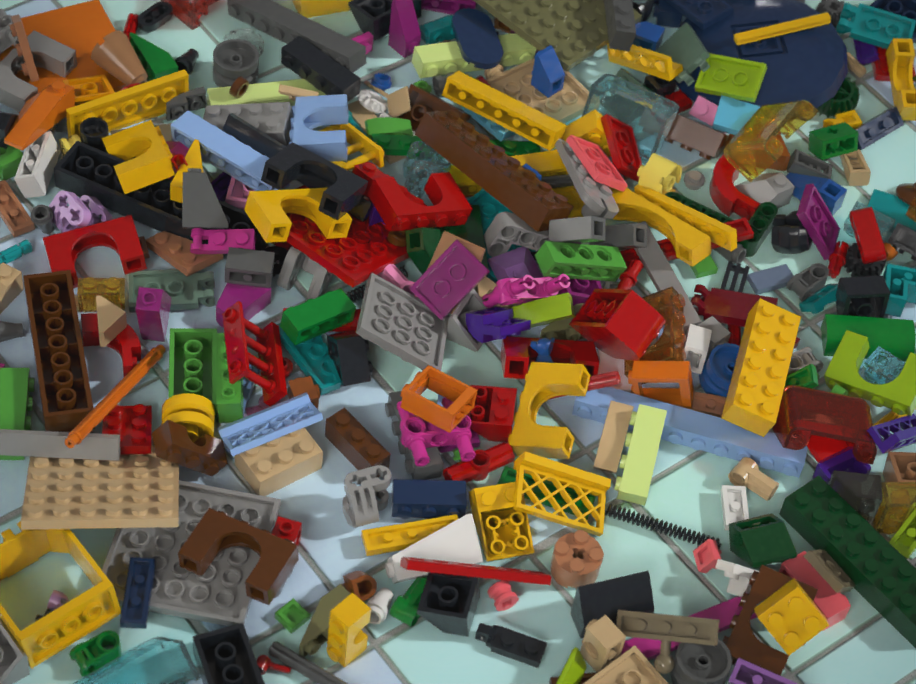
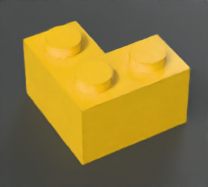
M596 109L566 126L562 140L566 141L570 135H574L600 145L607 157L611 156L601 120L602 115Z

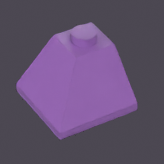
M520 247L488 259V263L498 281L505 278H522L525 275H531L533 278L543 277L529 248Z

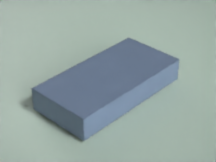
M787 264L750 273L747 275V281L755 294L759 295L786 287L794 275Z

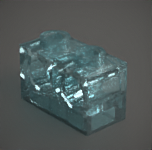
M878 346L864 362L859 375L872 384H886L899 376L905 362Z

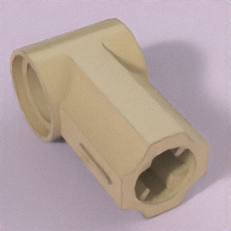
M748 457L742 458L728 474L729 480L734 486H746L766 501L773 497L779 487L778 482L759 471L757 463Z

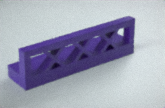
M912 414V416L908 415L874 425L867 431L884 454L916 443V416Z

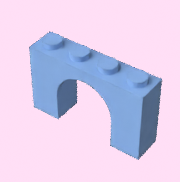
M347 94L296 97L295 105L291 106L293 117L290 119L289 144L293 142L328 161H347L346 130H311L323 125L348 124Z

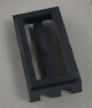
M728 261L720 289L725 290L729 273L734 271L729 290L734 291L738 274L741 273L743 276L738 292H743L750 267L745 266V268H742L741 264L737 263L735 266L732 265V261Z

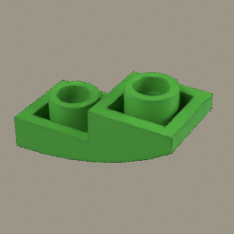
M383 117L367 119L365 121L368 138H371L372 134L413 136L410 120Z

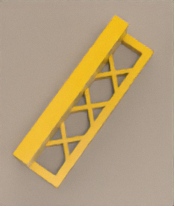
M609 43L607 44L610 62L671 81L683 71V65L672 62L670 56L633 44L630 51L610 49Z

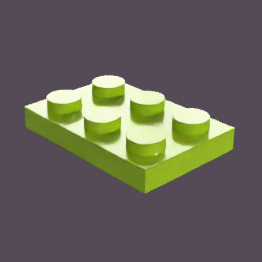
M709 53L710 56L706 61L710 68L705 72L700 71L694 87L695 91L717 96L724 95L755 103L767 70L766 63Z

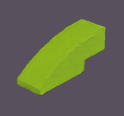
M570 293L554 295L511 307L513 309V318L530 320L531 327L575 317Z

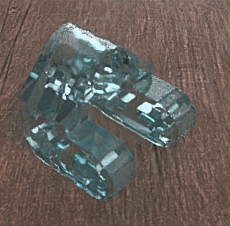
M424 141L413 142L409 147L403 164V174L406 178L404 187L415 197L421 198L425 193L424 188L430 174L449 172L452 164ZM419 151H422V152H420L419 156L416 157V153H418ZM415 185H418V188H416L415 191H411L414 189Z

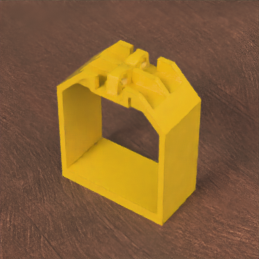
M20 521V522L17 523V525H18V527H19L20 530H21V521ZM9 528L1 533L4 542L0 544V581L6 577H11L38 561L41 556L48 552L70 553L94 585V587L21 631L0 604V618L27 655L28 665L31 669L121 614L113 584L70 529L21 530L20 533L15 535Z

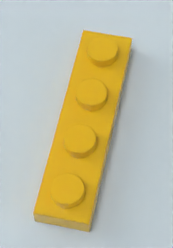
M458 515L362 530L361 537L366 555L371 556L404 550L458 520Z

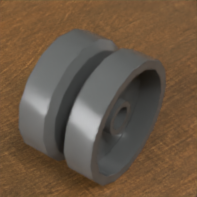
M230 39L221 42L215 47L213 51V80L217 86H232L234 81L241 76L248 80L249 84L257 83L259 52L253 44L241 39Z
M719 639L717 646L681 642L674 657V669L670 672L672 683L725 684L732 664L730 650Z

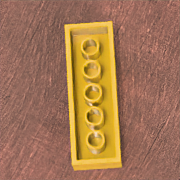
M761 298L749 311L721 419L762 437L776 424L801 316Z

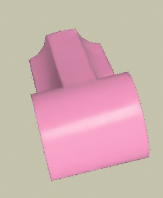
M388 264L384 271L377 275L417 297L409 289L415 282L409 281L394 264Z

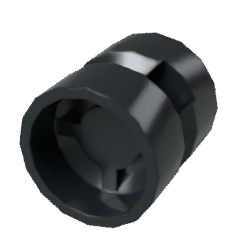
M101 118L85 119L80 124L81 142L107 153L102 138L109 136L108 124Z

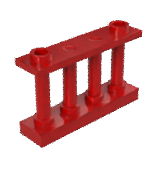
M237 301L222 313L229 383L234 384L242 377H245L262 388L264 403L271 407L287 395L279 326L271 322L261 329L244 318L242 302ZM245 330L255 335L257 341L247 336ZM247 347L257 352L259 358L249 353ZM249 364L259 369L261 376L250 370Z

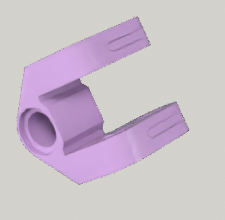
M62 190L57 193L49 204L53 212V223L61 232L113 220L110 212L93 196L83 195L79 198L73 192Z

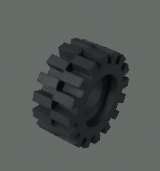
M855 242L848 249L844 268H847V273L852 272L851 277L880 276L887 257L884 261L863 264L859 260L861 255Z

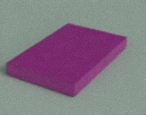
M813 183L807 184L797 216L804 228L807 229V233L823 259L829 260L830 254L834 252L840 227Z
M456 239L409 289L443 321L490 271Z

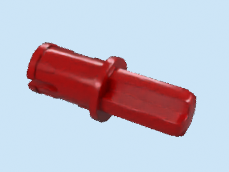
M838 241L834 252L829 256L828 276H831V278H836L842 266L846 263L845 257L849 245L842 241L841 246L840 241Z

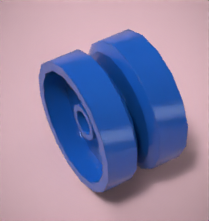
M724 343L717 345L711 351L707 361L704 363L702 373L699 374L700 385L706 394L727 397L740 346Z

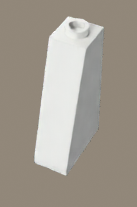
M472 513L461 517L387 559L388 563L385 564L387 577L392 578V583L395 584L413 580L417 577L428 576L429 572L406 570L401 567V557L403 556L477 565L484 562Z

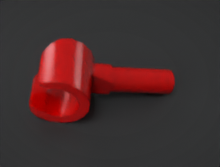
M172 154L171 161L176 171L179 170L178 167L180 165H188L183 154Z
M260 655L256 660L261 675L265 674L268 668L290 674L291 667L276 664L267 655Z

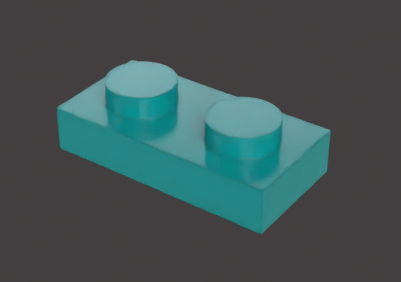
M827 284L799 303L801 312L816 314L823 311L824 306L835 302L838 284Z

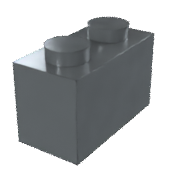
M229 247L225 265V283L271 288L275 253Z

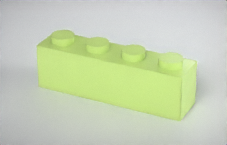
M639 404L638 411H632L629 425L634 426L633 432L627 433L624 446L629 447L627 455L622 454L619 468L624 470L622 477L617 476L614 490L618 491L617 499L645 506L667 410Z

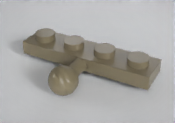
M627 610L617 611L616 626L626 637L661 640L660 655L654 661L655 669L661 674L670 673L675 666L674 659L670 655L671 641L718 645L719 619Z

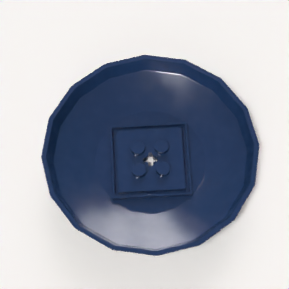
M724 0L734 8L732 15L704 30L688 18L680 26L682 27L687 22L708 53L766 63L767 70L755 103L744 101L761 107L758 121L777 122L812 112L836 95L848 74L847 48L831 22L828 25L760 40V43L756 41L739 46L735 44L734 34L820 14L807 4L796 0ZM699 66L690 73L695 80L690 86H687L684 80L681 83L677 82L679 90L681 89L694 102L698 96H701L719 105L721 96L695 91L694 87L701 71Z

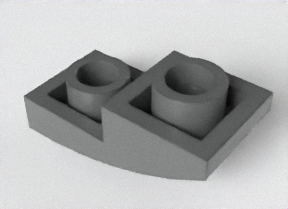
M204 87L189 90L166 103L167 121L177 120L187 110L206 108V91Z

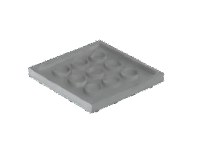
M371 273L365 287L356 334L365 340L375 343L383 350L395 354L403 361L417 366L422 371L428 365L441 371L450 316L448 315L441 321L419 298Z

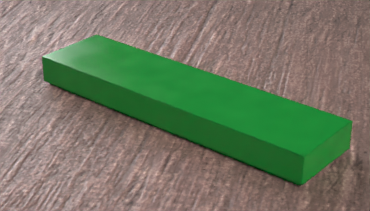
M505 466L497 485L516 482L517 471ZM524 473L523 478L529 486L536 483L531 475ZM544 481L550 493L557 490L552 482ZM538 485L531 489L539 501L545 498ZM565 488L572 500L579 497L574 489ZM524 493V498L530 500L528 495ZM560 493L553 496L560 507L567 504ZM590 494L586 495L592 505H594L596 497ZM581 499L575 502L582 514L588 511ZM548 500L541 503L543 505L552 507ZM570 507L563 510L566 513L575 515Z

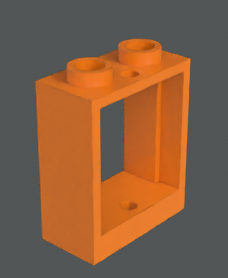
M634 361L633 370L628 372V382L632 384L631 393L692 409L694 386L690 361ZM642 383H679L680 388H642Z
M428 365L422 372L419 371L415 375L414 380L410 384H406L400 394L402 397L400 408L450 433L474 408L478 390ZM428 388L453 401V403L446 409L424 398L421 394Z

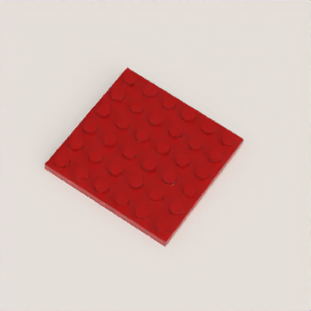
M302 185L296 189H308V187ZM286 213L292 222L287 242L352 288L368 280L371 273L377 275L383 272L388 264L396 265L410 257L407 254V246H395L388 241L389 230L384 223L379 222L370 226L369 216L366 221L362 222L349 214L352 222L347 237L327 239L317 224L308 217L295 213Z

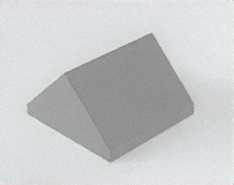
M475 289L458 304L449 317L446 339L474 352L478 351L483 343L474 339L466 325L465 313L487 308L483 305L484 301Z
M0 618V684H14L30 675L28 657Z

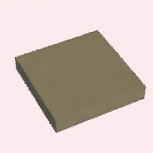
M825 549L809 550L804 555V558L836 593L849 592L856 586V583Z

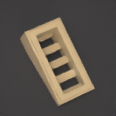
M857 149V151L840 155L849 186H867L870 181L871 171L861 151Z

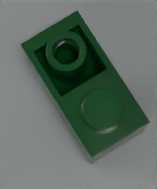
M421 227L406 230L407 254L422 275L426 272L441 239L440 229Z

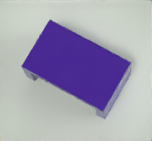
M854 447L823 463H818L812 478L814 479L819 475L839 494L865 482L871 471V466Z

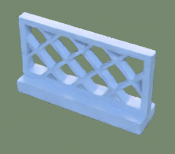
M303 393L219 427L217 430L221 440H223L226 452H229L233 457L324 419L321 412L311 403L309 395Z

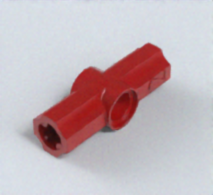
M502 442L485 451L474 450L476 455L473 460L461 461L443 469V476L445 480L466 481V483L472 480H484L489 472L515 460L513 449L509 443Z

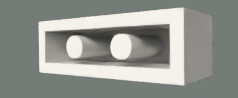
M51 131L45 132L25 148L14 178L25 198L45 196L54 167L61 152Z

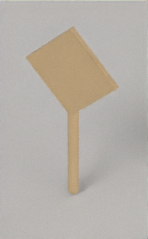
M364 81L365 85L387 98L388 113L393 118L411 111L408 86L387 94L381 89L374 87L370 82Z

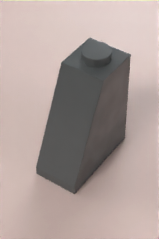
M188 168V172H183L182 228L228 229V221L207 174L201 173L199 168Z

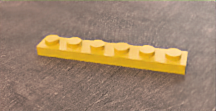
M641 185L634 187L636 194L658 205L701 232L706 233L711 237V242L729 251L737 248V231L735 228L651 188Z

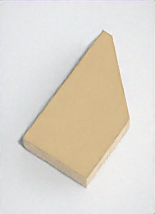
M282 84L279 85L278 91L281 95H288L289 99L295 101L296 97L318 96L319 94L316 91Z

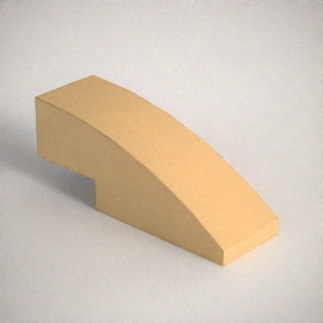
M611 400L593 468L614 474L617 473L634 406Z

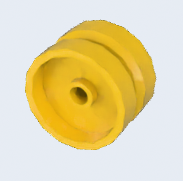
M190 393L174 395L168 398L162 405L161 425L165 421L170 420L186 426L188 436L193 442L204 434L214 437L215 406L209 399L201 395Z

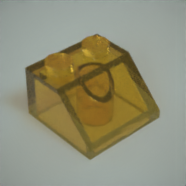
M881 482L870 507L873 526L877 532L894 534L916 508V482Z

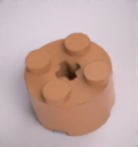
M577 530L559 538L555 544L551 559V575L554 580L562 587L568 588L569 586L576 589L579 586L595 583L604 556L598 541L584 530Z

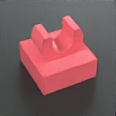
M708 539L693 551L698 572L706 574L712 568L717 569L715 568L718 559H721L720 554L722 552L718 549L716 540Z

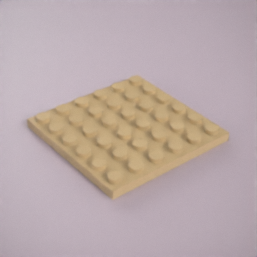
M152 446L151 454H120L119 461L30 457L21 515V530L179 527V465L156 457L154 446Z

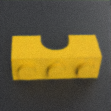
M353 592L330 611L327 653L334 662H339L344 668L366 650L368 635L361 629L370 623L371 608Z

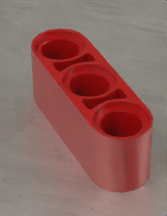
M872 207L850 211V222L863 264L886 260L885 246Z

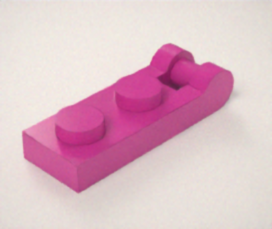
M194 228L191 230L193 243L191 244L190 252L194 254H228L229 247L255 250L256 232L255 229L204 230ZM202 240H208V244H202Z

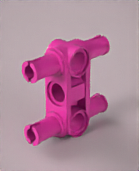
M561 274L556 278H533L531 275H525L522 278L501 279L496 282V287L492 292L482 297V300L488 299L483 302V305L487 308H492L497 304H523L554 296L560 290L570 286V282L564 284L570 278L566 274Z
M444 397L441 403L447 409L453 401ZM402 401L397 403L396 408L401 418L399 424L401 430L400 442L411 450L416 466L421 467L429 463L430 458L426 451V448L457 445L462 461L467 462L475 458L476 453L470 441L472 437L470 430L471 419L468 415L449 433L400 408Z

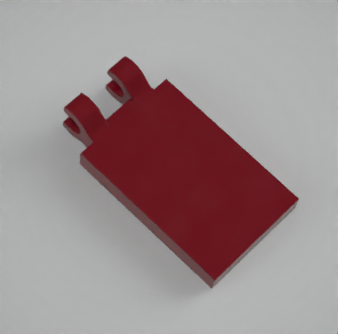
M701 284L695 286L694 292L701 293L702 295L695 294L691 299L692 305L697 306V308L694 307L697 314L704 316V320L713 316L720 323L745 327L749 311L760 298L776 306L778 304V298L712 288L709 291Z

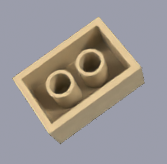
M304 427L235 455V466L256 495L267 496L322 469L323 451Z

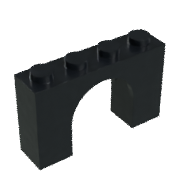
M293 142L265 162L261 181L278 190H281L296 179H309L323 184L328 189L323 192L319 211L336 220H339L364 199L369 182Z

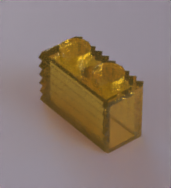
M78 278L77 293L80 312L83 310L85 312H96V296L100 295L125 311V278Z

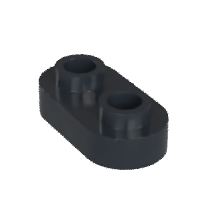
M163 1L155 3L138 16V27L145 32L155 31L173 17L172 5Z

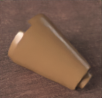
M120 30L114 31L103 38L105 42L101 46L98 43L96 44L91 53V58L95 64L126 85L147 82L148 75L125 33Z

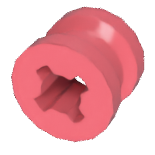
M498 581L487 591L489 597L494 599V606L497 611L507 610L518 601L516 593L511 591L512 586L509 581Z

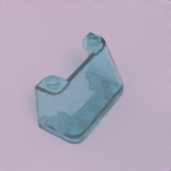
M605 74L592 84L582 116L596 109L602 116L608 114L631 126L640 158L648 162L653 153L659 154L678 113L679 105L616 75Z

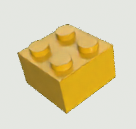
M794 578L754 608L757 618L788 656L829 626L824 614Z

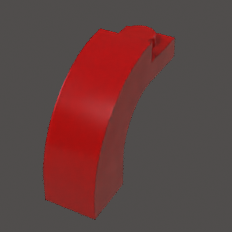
M723 154L716 162L709 186L710 196L716 207L728 217L734 212L742 218L746 217L747 221H749L760 203L736 189L733 183L738 179L742 164Z
M97 313L81 314L83 347L100 346ZM127 324V327L106 345L117 351L121 356L124 377L137 365V361H141L140 340L133 328Z

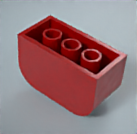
M595 288L569 325L589 342H594L595 347L605 354L616 359L638 361L645 354L651 342L658 336L666 321L657 310L633 290Z

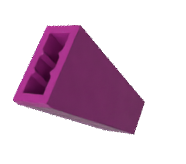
M139 287L135 309L142 340L165 342L171 297L163 289Z

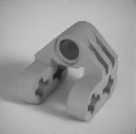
M292 246L285 257L277 285L290 290L296 281L299 269H303L314 275L307 293V299H315L324 295L332 280V273Z
M376 465L353 471L345 477L344 490L346 496L343 498L342 510L347 523L352 527L356 528L379 521L378 511L385 509L388 505L389 494L386 489L390 486L391 471L389 468ZM380 475V477L384 478V480H380L379 477L376 476ZM356 481L358 484H361V486H357L356 484H353V482Z

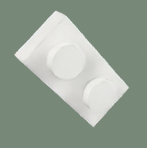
M722 485L720 494L724 530L729 531V523L749 519L746 486Z

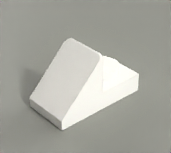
M718 559L715 568L725 571L724 576L730 578L727 592L740 597L743 596L744 592L749 594L752 586L748 583L753 572L757 570Z

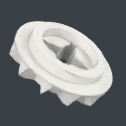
M361 89L360 94L357 95L360 104L373 113L382 114L388 109L387 101L382 96H379L377 92H372L370 89Z

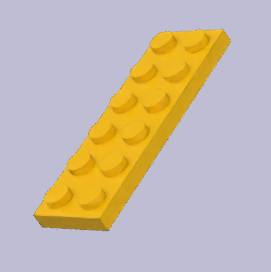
M184 69L66 109L68 138H71L74 134H77L80 138V124L88 118L96 117L103 119L108 124V132L110 133L111 130H119L165 114L168 101L189 91V74Z

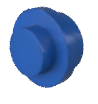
M377 73L372 78L371 84L382 91H386V89H390L392 86L391 77L383 73Z

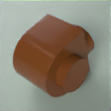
M354 571L343 576L345 583L341 585L350 594L353 592L362 601L370 599L375 594L377 583L372 576L362 571Z

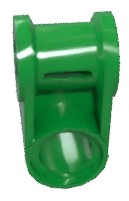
M104 631L88 641L74 646L69 652L70 658L76 661L80 667L79 672L82 677L94 675L99 670L117 662L122 655L119 635L113 631ZM106 646H114L113 648L105 649Z

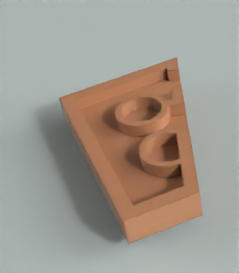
M166 231L146 239L147 248L187 277L224 259L223 254L191 253L192 240Z

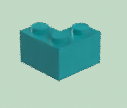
M887 263L883 278L890 291V297L885 314L901 317L906 302L916 304V269Z

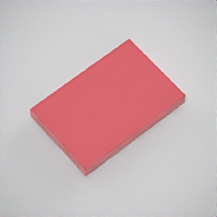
M570 135L566 139L594 181L620 191H624L628 187L600 145L574 135Z

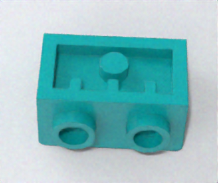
M452 14L419 25L421 39L426 45L455 38L451 27Z

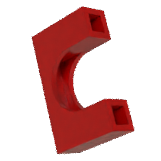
M450 172L430 174L424 191L434 206L420 205L410 200L403 193L393 176L374 178L367 193L389 232L421 227L434 228L465 225L472 211L471 205Z
M132 215L43 237L51 271L70 270L73 288L80 287L75 270V262L83 251L91 247L105 246L115 250L120 257L125 275L147 269Z
M506 336V339H502L500 358L504 378L525 379V375L528 374V366H530L531 362H535L538 356L537 352L531 348L530 343L541 338ZM555 339L553 350L550 354L554 363L583 364L590 376L598 375L599 359L594 342Z

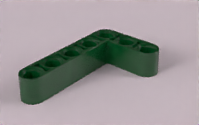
M676 192L665 194V196L722 223L733 221V219ZM771 202L761 203L748 223L754 232V237L737 242L746 249L745 257H752L756 254L773 228V219L778 213V208L775 204Z

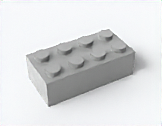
M290 102L209 105L205 108L203 119L217 126L220 130L223 129L228 115L233 113L281 144L289 145L290 119L293 117Z

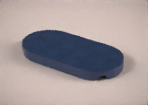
M464 8L455 12L452 17L451 27L463 59L468 64L471 62L474 64V67L479 69L496 67L502 60L503 48L491 18L486 13L473 8Z

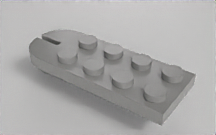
M559 138L554 145L580 198L585 203L581 209L583 217L596 216L613 219L619 212V208L612 196V190L608 186L594 181L569 144Z

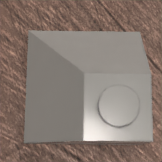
M782 172L764 173L735 185L738 191L760 204L771 202L777 208L790 203L795 187Z

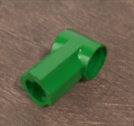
M417 577L403 596L397 597L390 609L389 615L413 627L420 618V615L417 614V609L427 578Z

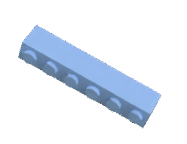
M188 110L170 124L172 141L181 142L190 149L194 139L199 140L201 158L255 191L278 190L261 181L265 162L269 159L267 156L260 154L249 145H245L234 136L225 133L217 126L210 124L199 115H195ZM290 183L283 187L281 190H286L290 186Z

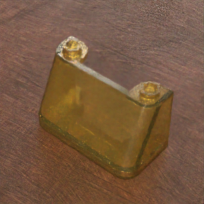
M806 100L761 106L725 146V158L749 182L753 181L782 155L783 145L776 136L785 134V137L788 139L803 124L811 120L818 113V110Z

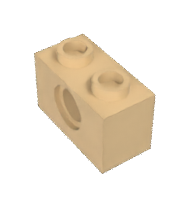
M606 615L599 620L594 619L588 623L580 650L583 659L595 672L601 671L620 657L626 636Z

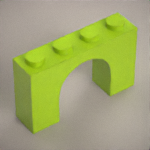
M846 330L824 374L826 386L832 390L838 384L846 389L849 395L855 399L860 400L862 398L870 401L877 407L884 406L890 408L899 415L906 414L912 416L916 408V354L910 352L901 373L893 381L880 385L869 383L859 375V368L870 348L868 337Z

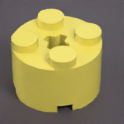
M653 153L646 165L640 166L637 172V176L640 177L637 185L651 188L663 195L668 192H675L676 190L673 189L675 182H680L682 167L669 159Z

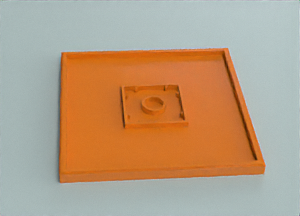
M91 0L21 18L26 36L35 30L76 50L77 66L65 78L41 67H36L39 80L31 82L28 75L24 76L23 70H20L15 75L19 79L38 87V92L56 80L63 82V80L104 74L115 92L127 86L95 64L91 58V53L96 44L98 43L101 46L105 42L103 38L116 31L99 0ZM14 44L0 54V61H2L10 53L12 49H15Z

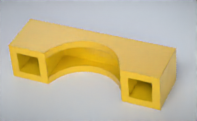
M893 38L886 51L894 107H897L902 120L916 121V89L912 76L915 58L913 40Z

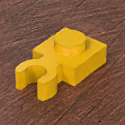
M855 110L836 114L835 119L828 118L823 120V128L845 122L855 129L862 125V120Z

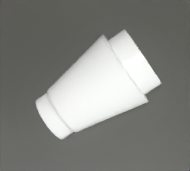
M381 588L366 603L371 608V624L377 625L386 620L393 598V593L390 589Z

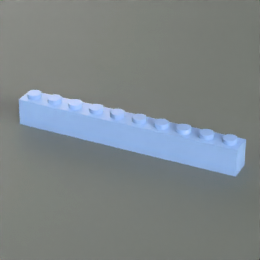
M612 387L587 391L586 396H576L572 414L581 418L605 424L611 400L634 406L633 411L635 412L638 411L639 404L667 410L661 435L662 440L737 461L748 457L763 469H770L798 478L805 464L808 447L804 441L770 431L762 437L720 417ZM629 425L628 431H633L634 426Z

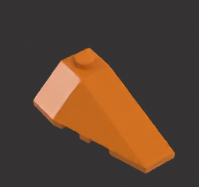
M56 80L32 96L21 109L6 135L4 143L23 151L66 117V109L75 106L74 87Z

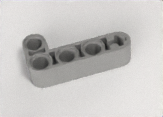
M501 212L496 215L484 234V240L488 254L495 257L506 253L512 244L538 251L545 241H549L548 231L537 232L517 215L510 212Z

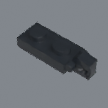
M480 623L475 634V639L485 642L486 646L491 648V652L539 668L547 647V642L498 625H493L492 627Z

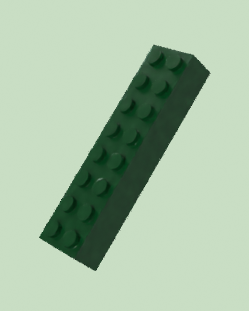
M819 475L786 497L779 515L815 550L825 549L856 583L854 589L916 648V568Z

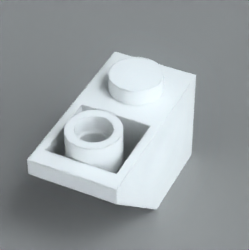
M693 324L689 325L679 361H690L691 372L701 374L708 353L712 330Z

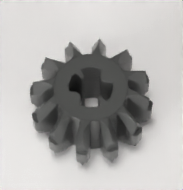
M822 0L816 7V11L820 14L829 13L831 23L836 29L841 18L840 14L844 1Z

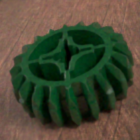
M845 77L836 95L813 110V112L818 111L819 115L824 114L827 118L829 116L835 118L836 114L854 110L860 98L856 82H851V77Z

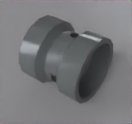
M455 72L447 73L446 76H433V89L437 96H442L447 77Z

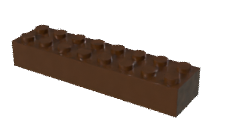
M453 110L425 112L415 135L537 232L549 231V220L569 217L574 206L567 202L568 199L565 196L554 192L548 183L536 178L534 172L522 167L520 161L509 157L502 147L490 142L488 136L477 132L471 123L459 118L460 115Z
M66 270L23 275L45 431L71 432L94 409L71 272Z

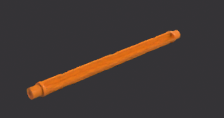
M157 345L152 348L68 434V437L65 439V445L68 448H73L75 445L80 444L93 428L163 358V354L166 352L165 347Z

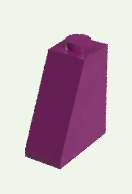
M227 283L216 305L217 323L224 328L222 313L237 301L242 302L244 318L250 320L271 303V288Z

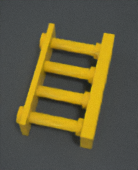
M349 122L348 124L330 125L318 130H346L347 142L350 144L347 156L358 151L363 154L347 162H330L346 170H351L354 165L372 161L380 168L384 167V151L382 147Z

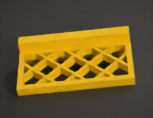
M526 451L514 461L513 470L517 471L513 503L514 510L577 530H584L599 537L603 534L606 491L610 488L611 479ZM524 473L531 475L536 483L529 486L523 478ZM544 481L552 482L557 490L550 493ZM537 485L545 495V498L540 501L531 490ZM565 488L574 489L579 497L572 500ZM524 493L533 502L532 506L521 504V498ZM560 493L567 504L560 507L553 496ZM586 495L597 496L598 505L594 507ZM580 499L588 509L584 514L580 512L575 504ZM548 500L555 512H547L541 503ZM570 507L577 518L575 520L569 519L563 510ZM591 513L596 521V527L591 526L585 519V516Z

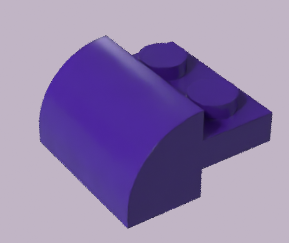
M495 306L465 313L466 325L470 334L481 343L506 339V336L521 335L522 331L531 329L530 320L513 318L512 308Z

